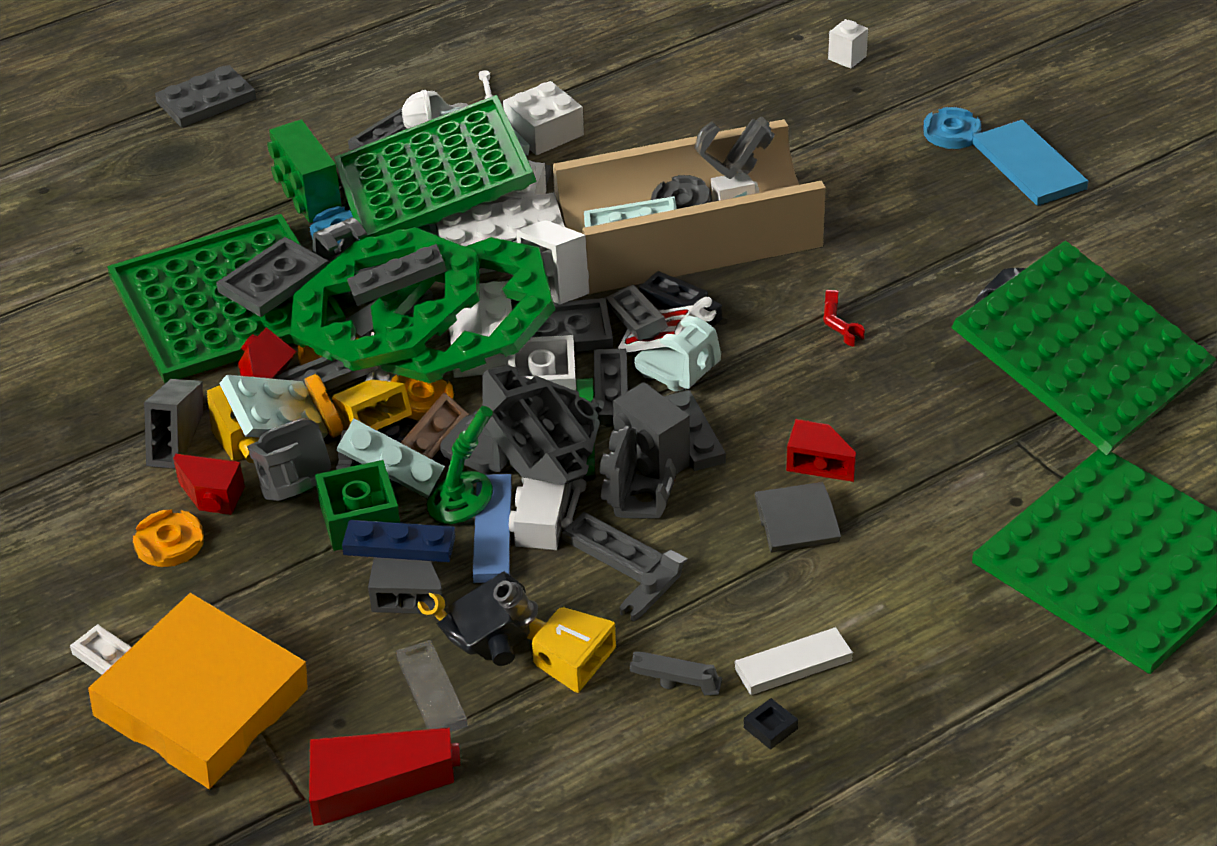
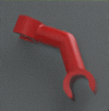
M826 289L823 321L828 327L843 335L845 344L855 347L854 335L864 339L865 329L861 324H848L836 316L839 290Z

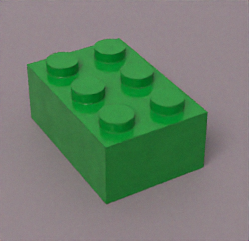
M301 119L269 129L271 141L267 143L270 156L274 159V166H271L273 178L276 183L282 184L286 197L292 198L298 214L302 213L307 221L312 223L315 216L322 211L337 206L342 207L336 164L304 121Z

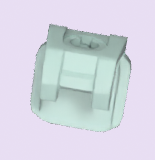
M687 316L681 321V325L686 327L678 335L666 334L661 338L660 343L668 347L642 350L635 357L636 369L644 377L654 378L666 384L672 391H681L693 386L698 379L721 361V351L716 330L698 317Z

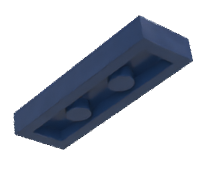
M349 520L342 543L343 555L450 562L456 537L455 527Z

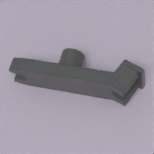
M672 550L663 553L660 565L652 573L643 574L640 579L641 584L621 604L620 614L625 615L628 611H632L631 621L639 619L681 576L683 564L687 562L688 558Z
M634 652L632 662L630 663L631 672L660 678V685L666 689H672L676 686L677 682L700 686L704 696L718 695L720 691L722 677H718L714 665L700 664L645 652Z

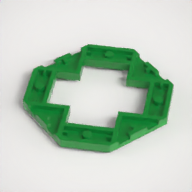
M416 227L405 230L399 229L389 234L376 237L370 236L356 241L294 293L290 331L294 344L303 348L309 346L314 349L316 354L333 361L337 359L352 371L417 357L426 349L425 342L434 334L441 336L457 321L456 315L462 309H471L480 301L479 259L477 253L472 249ZM437 244L447 269L445 272V298L414 305L413 326L394 329L377 335L363 336L359 339H355L356 329L352 320L340 323L335 322L326 326L328 296L351 291L347 278L355 276L359 273L360 269L386 264L392 259H399L416 252L420 248Z
M493 237L465 246L476 251L479 267L513 275L502 289L506 298L520 302L489 337L464 330L446 352L426 347L417 357L380 365L381 369L419 381L433 383L443 379V375L448 371L460 368V371L464 372L487 364L485 358L500 353L504 354L505 357L518 353L556 310L540 248ZM445 272L379 297L371 306L374 335L413 326V317L405 316V314L435 281L445 283Z

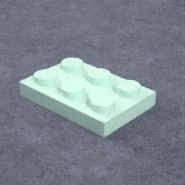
M226 375L219 383L245 437H260L266 431L302 418L314 421L319 426L323 439L329 433L303 381Z

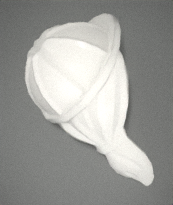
M421 90V92L411 95L404 103L402 108L403 124L408 129L439 117L440 111L451 110L455 107L463 108L468 106V104L457 103L448 105L435 91Z

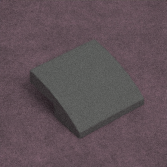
M823 482L755 492L761 525L765 527L770 553L840 541L841 535L836 516Z

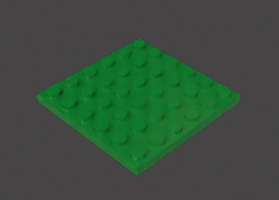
M497 95L334 157L352 216L363 226L368 235L366 237H376L399 229L405 230L414 227L418 228L426 224H435L444 217L455 213H464L473 206L483 202L495 201L504 194L524 190L530 184L537 182Z
M282 214L107 266L109 276L165 384L170 379H182L231 362L240 361L245 352L241 349L245 341L252 334L258 336L266 327L285 343H294L290 335L293 296L260 317L220 294L216 284L217 281L284 237L300 245ZM328 296L326 326L335 322L346 321L345 315L334 297Z
M1066 240L957 317L951 327L1106 455L1206 373L1217 360L1204 347L1194 342L1177 326L1166 320L1153 307L1143 302L1126 286L1115 280L1102 267L1096 265Z
M1097 449L974 551L972 563L1146 673L1151 674L1217 613V512L1115 453L1110 452L1106 455L1103 451Z

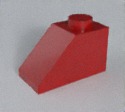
M266 327L258 336L252 334L242 345L241 349L245 352L238 362L240 376L276 379L275 376L281 374L288 367L297 351Z
M795 419L787 445L786 471L854 482L856 452L829 424Z
M175 454L173 460L178 482L198 510L232 515L245 488L241 463Z

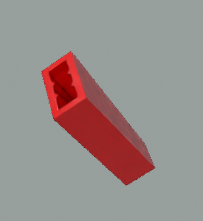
M450 728L310 739L309 803L314 826L324 825L454 783V767L461 766L459 743H452Z

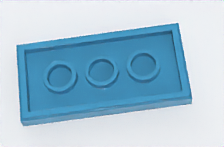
M1023 120L973 135L972 144L1037 206L1086 190L1088 187V180Z

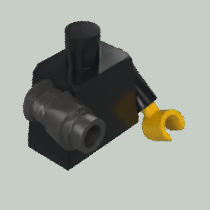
M505 571L449 605L450 612L448 614L444 611V598L439 594L429 593L430 597L435 601V606L432 610L429 609L425 602H418V608L423 614L434 615L439 620L437 623L438 627L455 646L470 655L478 654L485 660H493V663L497 666L508 665L514 660L515 655L512 647L528 638L530 634L529 624L535 620L538 614V605L535 601H529L526 596L525 587Z

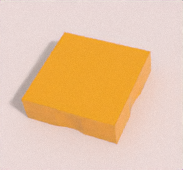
M189 593L102 674L88 690L94 717L132 741L155 750L167 763L206 788L211 789L246 753L252 741L262 731L273 725L306 692L308 685L306 661L194 594Z

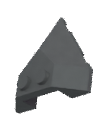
M510 365L486 370L483 373V406L489 407L493 411V415L485 427L490 432L492 439L506 454L512 467L519 472L522 478L561 485L582 479L588 472L589 466L586 463L593 451L600 423L597 418L598 414L603 410L604 401L594 398L589 402L585 398L579 397L578 391L536 375L532 379L519 375L518 368Z

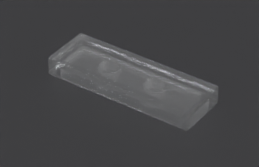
M428 640L396 650L397 661L427 728H450V732L468 727L467 717L432 641Z

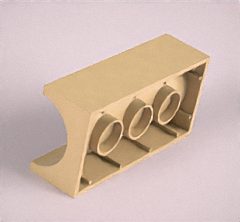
M783 119L769 122L771 132L775 134L773 140L766 149L759 147L753 151V157L757 159V162L748 175L753 182H757L760 193L585 227L584 211L649 201L657 185L663 181L665 184L672 181L671 177L691 175L701 178L710 189L712 195L711 178L724 175L717 171L695 150L694 146L697 136L554 163V193L564 226L584 234L586 238L589 294L642 284L657 271L676 277L823 247L826 187L822 181L799 185L791 159L786 121ZM746 127L718 132L706 152L723 163Z

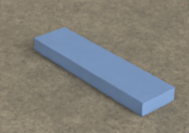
M511 474L486 475L492 483L493 495L488 505L475 516L474 583H486L503 571L509 574ZM477 482L476 496H479L481 492V482Z

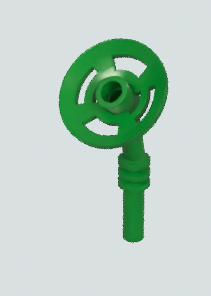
M487 406L480 407L466 431H462L451 448L453 454L446 479L440 482L428 497L427 510L430 516L439 523L456 524L469 520L479 514L492 498L493 486L486 475L476 471L462 472L465 459L470 458L479 443V435L493 415V411ZM477 482L482 483L479 496L473 494V484ZM441 491L440 497L442 500L435 506L436 495ZM465 505H468L467 507H465V508H463V509H460V510H457V511L447 512V509H457V508H461V507H463V506H465Z

